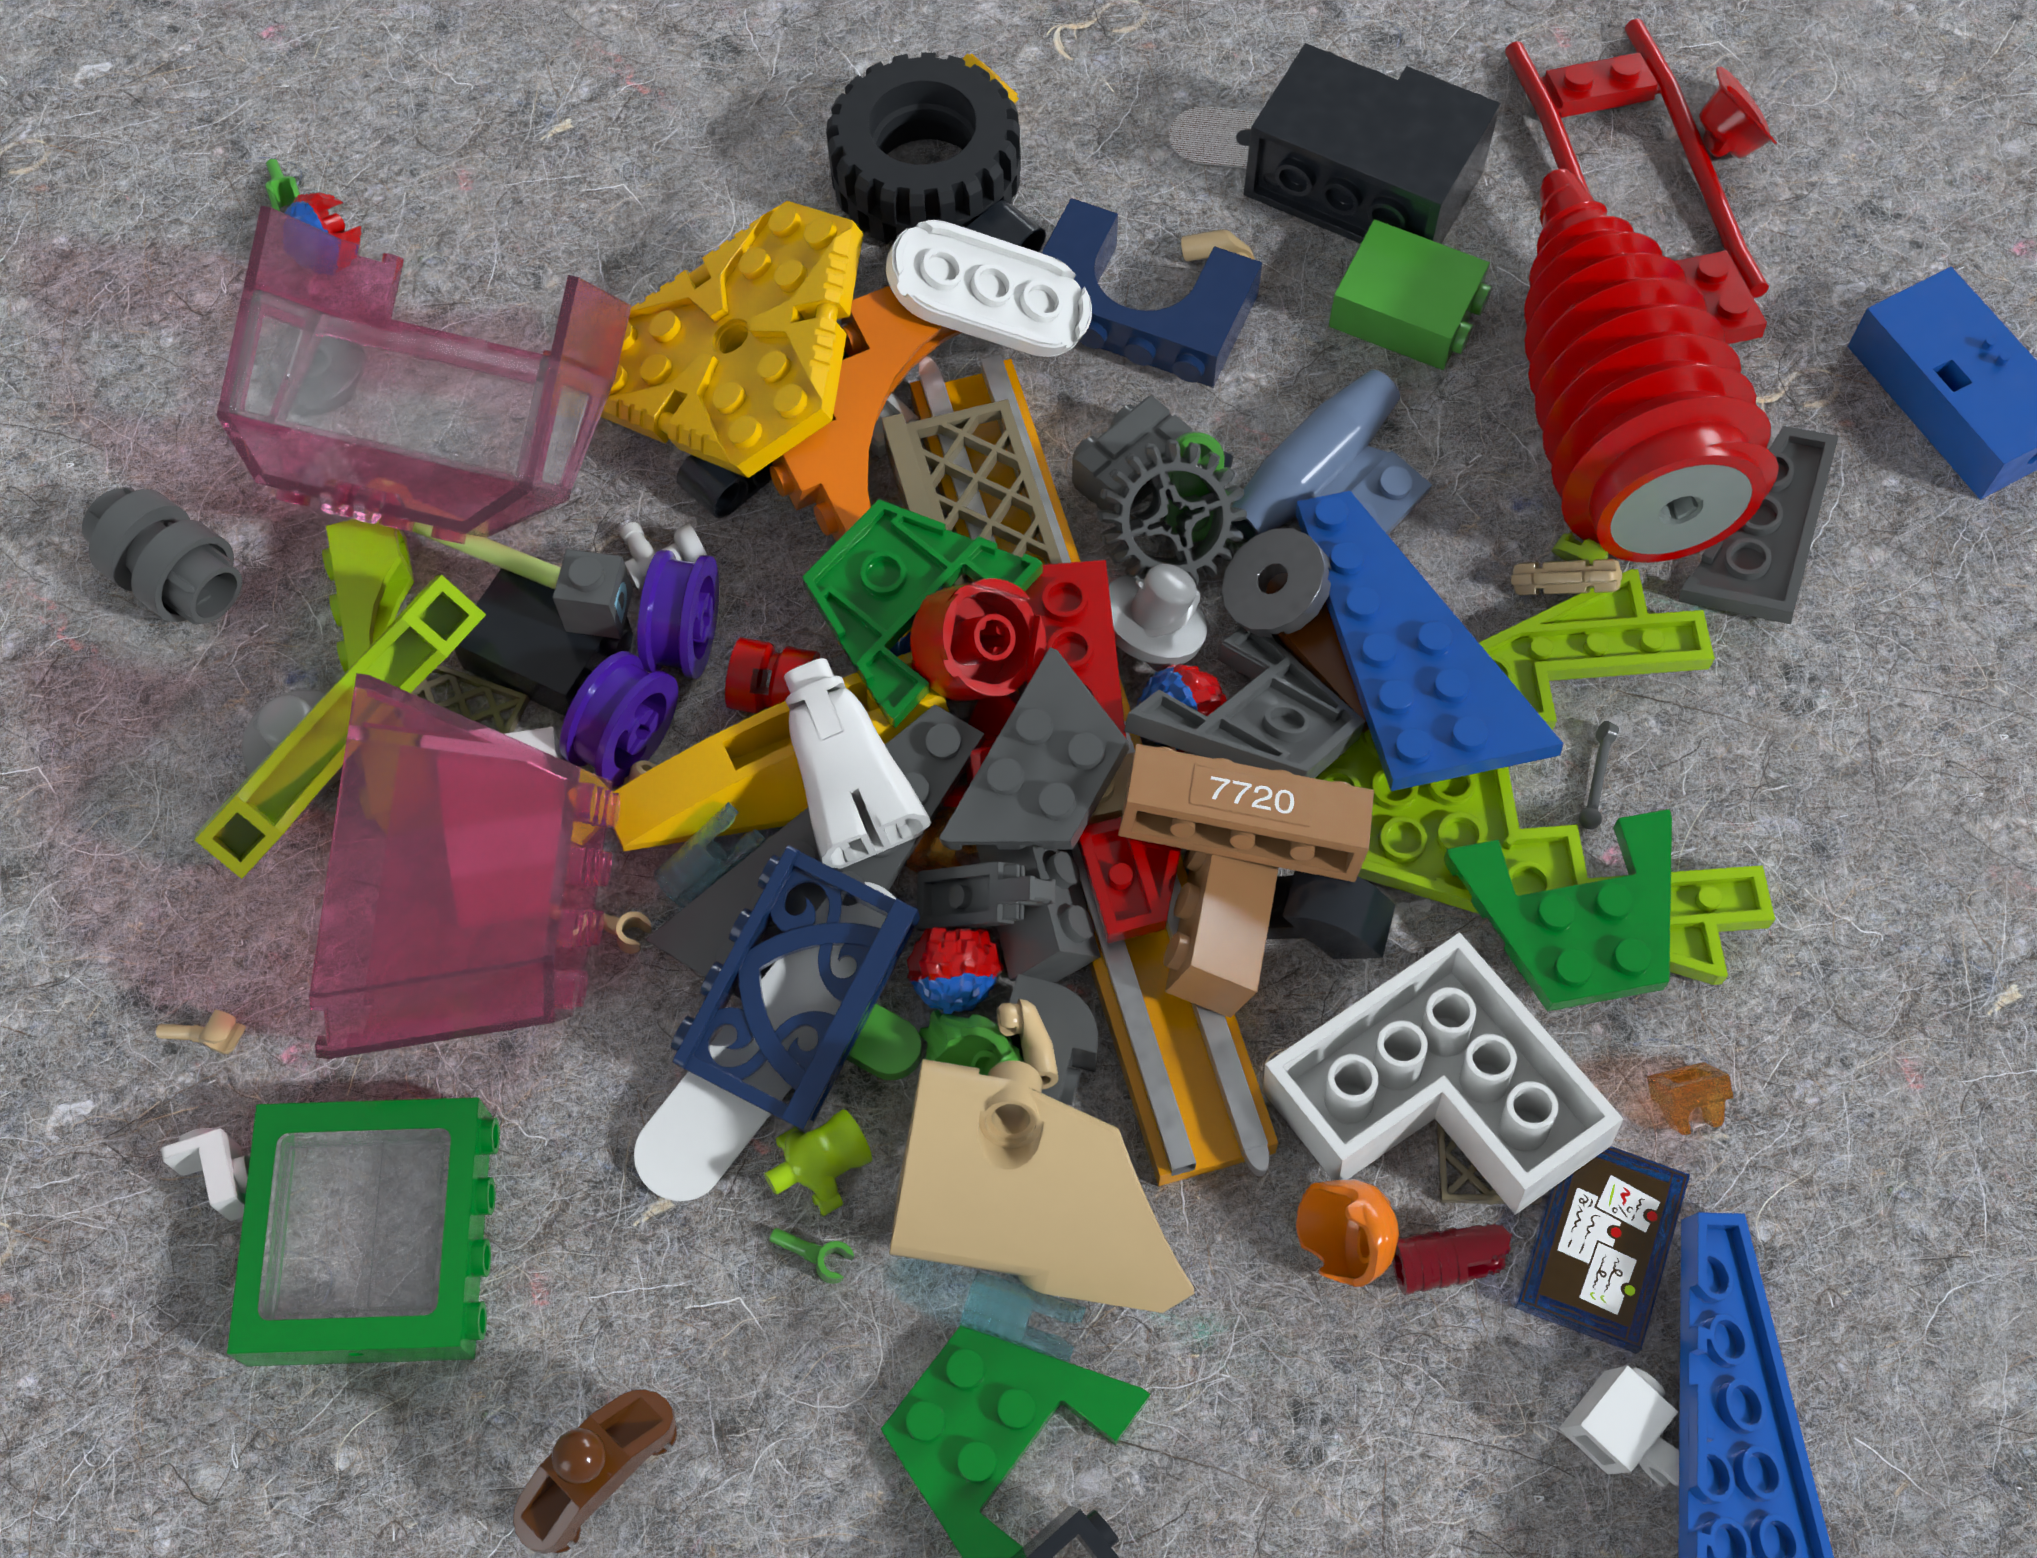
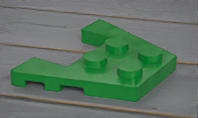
M878 499L802 576L804 588L886 720L896 728L930 692L929 682L889 651L912 627L922 601L930 594L951 587L962 574H967L974 581L988 578L1006 580L1017 585L1025 592L1043 573V563L1036 557L1025 553L1023 557H1019L998 549L997 543L978 536L974 540L947 530L946 524Z
M1670 809L1621 817L1616 821L1613 829L1629 874L1628 876L1524 895L1515 894L1499 840L1447 849L1444 856L1447 869L1453 877L1458 876L1472 896L1470 902L1482 919L1487 918L1505 943L1503 949L1547 1012L1661 991L1669 983L1672 815Z
M960 1325L882 1426L881 1432L947 1533L961 1558H1011L1022 1546L982 1515L981 1512L1061 1405L1065 1406L1116 1446L1150 1399V1393L1141 1387Z

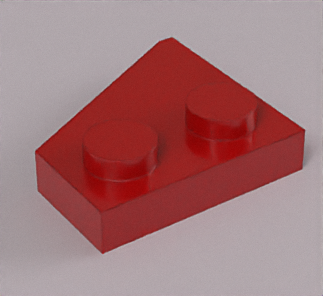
M1121 817L1087 825L1077 842L1108 944L1166 929L1181 848L1118 836Z

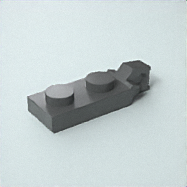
M999 861L918 871L917 909L920 920L916 930L925 931L926 928L938 927L945 928L948 931L1014 924V921L1024 920V906L1055 904L1056 880L1025 876L1024 865Z

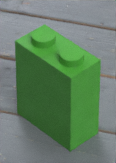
M1374 219L1334 294L1328 327L1444 371L1452 353L1462 354L1473 329V324L1468 323L1471 314L1481 316L1488 302L1492 286L1485 284L1490 262Z

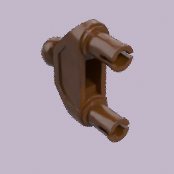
M631 1390L592 1413L577 1429H572L561 1435L554 1445L552 1453L539 1465L514 1506L513 1523L515 1533L521 1543L533 1552L543 1554L552 1552L559 1554L569 1551L571 1548L567 1544L571 1540L575 1543L578 1542L581 1534V1525L651 1455L665 1454L667 1450L664 1446L668 1442L672 1446L675 1444L677 1437L675 1413L667 1399L657 1392L650 1390Z

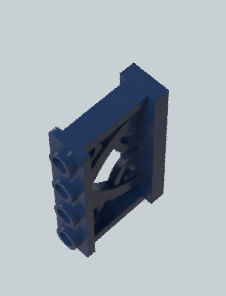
M788 845L781 858L772 855L765 865L757 885L763 889L761 896L753 911L744 908L736 919L729 935V940L735 944L724 964L716 961L710 968L700 989V994L706 998L695 1019L690 1016L684 1018L673 1037L671 1049L677 1051L672 1061L675 1065L807 1133L811 1130L915 930L920 916L918 909L897 898L895 900ZM802 883H814L823 888L829 901L827 922L814 925L816 911L807 898L805 911L800 915H790L785 909V902L789 891ZM841 894L886 916L881 928L856 923H840L842 913ZM773 920L783 933L760 943ZM843 945L839 952L838 961L844 957H851L856 961L857 968L850 977L839 978L832 973L831 955L833 946ZM820 947L818 954L819 973L830 994L841 1002L835 1015L821 1011L800 1013L786 1020L775 1031L764 1002L761 970L788 955ZM739 983L743 1009L726 1008ZM732 1025L737 1031L736 1041L725 1048L740 1050L747 1047L755 1038L760 1049L750 1060L742 1065L735 1067L720 1066L712 1058L710 1052L711 1037L720 1027ZM809 1026L817 1031V1045L810 1051L800 1049L798 1037L791 1043L788 1051L782 1044L789 1035L801 1027ZM768 1060L774 1070L796 1091L789 1104H786L742 1080L757 1072Z

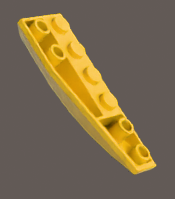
M911 652L898 656L900 660L912 668L911 662L913 657ZM856 672L843 677L846 688L861 702L884 744L888 743L933 705H937L949 712L945 697L930 688V692L894 728L886 720L859 674ZM786 701L704 739L603 797L602 803L623 851L782 827L808 808L804 783L790 737V709Z

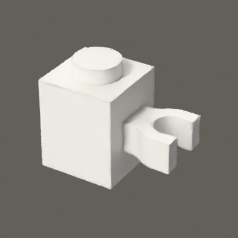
M1627 1365L1605 1370L1558 1429L1608 1475L1632 1472L1639 1463L1642 1469L1660 1487H1666L1669 1482L1674 1486H1679V1450L1660 1437L1678 1413L1663 1398L1665 1395L1664 1388L1650 1374L1636 1367L1631 1369Z

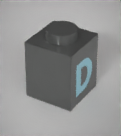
M566 549L553 595V600L565 631L621 639L633 594V588L623 557Z

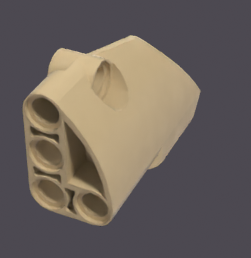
M922 1059L900 1174L889 1255L1018 1275L1025 1286L1042 1294L1164 1313L1194 1294L1192 1283L1179 1265L1149 1205L1119 1128L1041 1093L1042 1079L1038 1071L1030 1064L1021 1061H1005L990 1069L988 1075L979 1074V1068Z

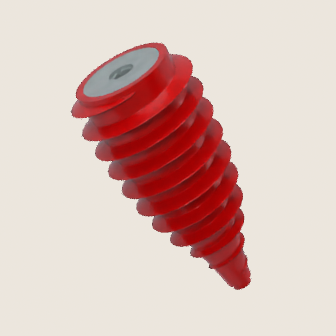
M1567 169L1553 170L1543 178L1540 188V222L1543 229L1538 237L1537 256L1530 269V289L1524 304V318L1527 325L1524 343L1525 353L1530 363L1528 372L1530 389L1535 396L1534 412L1538 425L1543 431L1544 452L1548 461L1552 464L1553 485L1562 498L1561 509L1564 521L1571 531L1582 540L1590 539L1600 544L1610 555L1625 561L1652 563L1674 560L1695 554L1716 545L1743 527L1757 512L1763 499L1771 491L1777 480L1779 469L1776 457L1767 449L1771 437V423L1766 413L1756 405L1757 396L1754 386L1745 375L1741 374L1740 358L1735 350L1725 343L1724 330L1720 322L1707 312L1704 296L1697 288L1687 283L1685 272L1681 266L1671 258L1662 256L1659 244L1649 236L1635 233L1628 221L1615 216H1607L1606 206L1594 200L1577 175Z

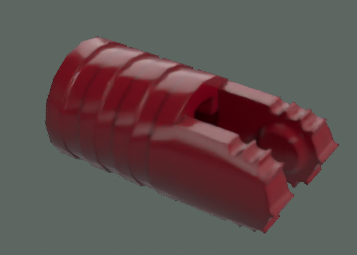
M1487 1223L1486 1226L1476 1225L1460 1229L1450 1227L1442 1231L1434 1230L1425 1234L1418 1233L1412 1234L1409 1237H1399L1392 1263L1402 1294L1409 1295L1418 1291H1431L1434 1288H1447L1455 1284L1463 1285L1468 1280L1484 1278L1488 1274L1493 1276L1495 1273L1500 1274L1501 1270L1505 1269L1506 1254H1509L1511 1249L1509 1244L1512 1233H1509L1503 1227V1224L1496 1225L1494 1223L1489 1225Z

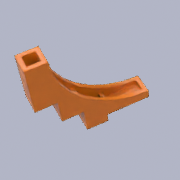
M890 286L852 300L850 317L842 318L840 326L847 334L844 349L851 357L842 360L832 421L774 460L773 465L770 466L771 478L778 493L782 497L789 495L796 511L816 503L817 505H814V514L820 529L826 536L832 534L836 542L871 507L868 495L869 447L875 424L887 399L911 368L940 344L962 333L915 316L898 301Z

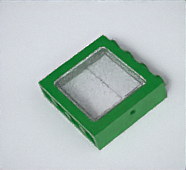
M479 1097L256 1104L227 1348L229 1356L247 1367L475 1360L476 1341L484 1339L487 1328L486 1305L484 1301H479L481 1277H488L491 1268L490 1241L488 1238L483 1239L485 1215L493 1214L496 1201L495 1182L492 1177H488L489 1155L497 1154L500 1144L497 1117H492Z

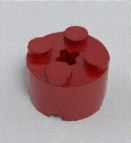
M988 578L944 588L928 595L922 601L921 607L914 618L910 636L913 657L911 667L929 682L930 688L952 700L969 701L1008 695L1017 691L1016 689L1024 684L1025 681L1032 679L1044 658L1046 632L1041 616H1035L1032 608L1026 601L1030 598L1023 589L1006 580Z

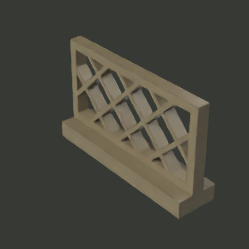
M1008 399L910 423L905 422L903 413L882 418L885 449L904 509L946 524V529L950 531L960 518L983 529L979 537L989 540L994 534L1017 545L1012 553L1014 555L1023 557V554L1029 551L1046 559L1048 564L1062 563ZM1001 419L1004 433L996 445L972 435L979 424ZM941 434L954 440V442L942 458L923 449L920 439ZM1008 445L1010 446L1012 453L1005 450ZM964 446L988 456L976 474L953 463ZM997 461L1018 470L1019 476L1010 490L986 479ZM928 466L935 468L932 474H930ZM945 474L968 484L957 503L936 493L935 488ZM1023 488H1024L1026 497L1020 495V493H1021V491H1022ZM978 490L1002 500L991 518L967 508ZM1012 505L1033 516L1034 521L1025 535L1000 524ZM942 510L949 513L946 519H944ZM1037 534H1039L1041 543L1034 540ZM962 574L952 586L965 584L963 579L966 574Z

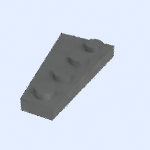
M1787 426L1782 427L1769 448V451L1776 457L1779 465L1777 480L1771 491L1763 499L1757 512L1743 527L1728 538L1704 551L1701 562L1692 576L1689 575L1680 589L1679 602L1791 624L1839 436Z

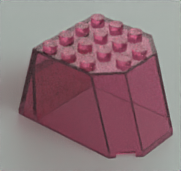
M356 673L309 994L310 1009L324 1011L326 1036L318 1035L315 1043L316 1058H340L550 1024L572 1017L575 1007H583L588 984V972L585 971L589 950L591 945L599 946L603 931L604 911L595 910L598 887L608 886L612 866V852L603 850L606 827L615 829L620 808V794L613 793V782L371 675Z

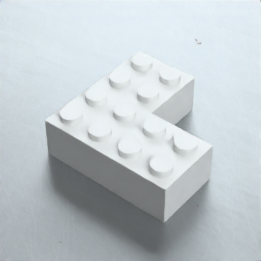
M1460 932L1267 1062L1264 1069L1262 1092L1332 1180H1348L1433 1119H1436L1515 1215L1609 1148L1624 1120Z

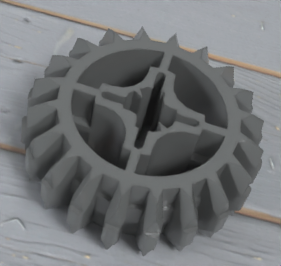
M1169 439L1165 445V457L1161 458L1159 449L1155 444L1148 443L1145 445V454L1148 462L1142 464L1135 454L1129 453L1125 456V460L1133 472L1128 477L1117 469H1113L1110 472V477L1121 484L1118 493L1110 489L1101 490L1100 497L1108 502L1115 503L1114 510L1103 509L1098 511L1097 519L1104 523H1114L1115 527L1105 530L1100 534V538L1104 544L1121 542L1112 550L1109 556L1116 564L1131 557L1125 568L1126 575L1130 574L1136 577L1145 567V574H1147L1156 565L1171 564L1185 570L1193 578L1197 586L1199 585V576L1196 569L1202 567L1207 574L1214 577L1219 571L1211 560L1217 554L1226 561L1232 560L1234 554L1223 545L1227 538L1235 542L1243 540L1244 534L1230 527L1231 521L1246 519L1247 511L1238 507H1230V503L1244 497L1243 489L1238 486L1224 489L1235 476L1233 469L1225 467L1213 474L1219 464V455L1209 452L1198 463L1201 454L1200 445L1190 442L1183 456L1180 457L1178 441ZM1168 471L1194 473L1204 482L1210 493L1200 497L1196 494L1186 497L1179 496L1175 485L1170 482ZM1152 479L1153 499L1151 505L1147 510L1136 514V519L1129 521L1134 497L1140 488ZM1167 498L1172 500V504L1179 509H1182L1184 506L1187 507L1183 513L1176 516L1177 525L1175 528L1177 533L1166 522L1157 523L1161 517L1168 514L1167 505L1169 502ZM1213 510V520L1208 534L1192 550L1191 547L1194 545L1191 533L1194 525L1200 519L1209 516V511ZM1146 534L1148 537L1156 534L1166 535L1169 545L1174 548L1176 557L1158 558L1148 555L1140 550L1134 541V537Z

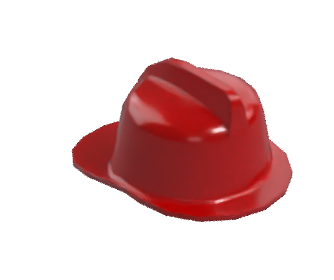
M1717 67L1716 74L1719 86L1699 114L1700 122L1705 128L1704 145L1715 157H1721L1729 153L1738 159L1747 157L1769 142L1777 145L1778 143L1770 134L1764 115L1748 91L1728 70L1723 67Z

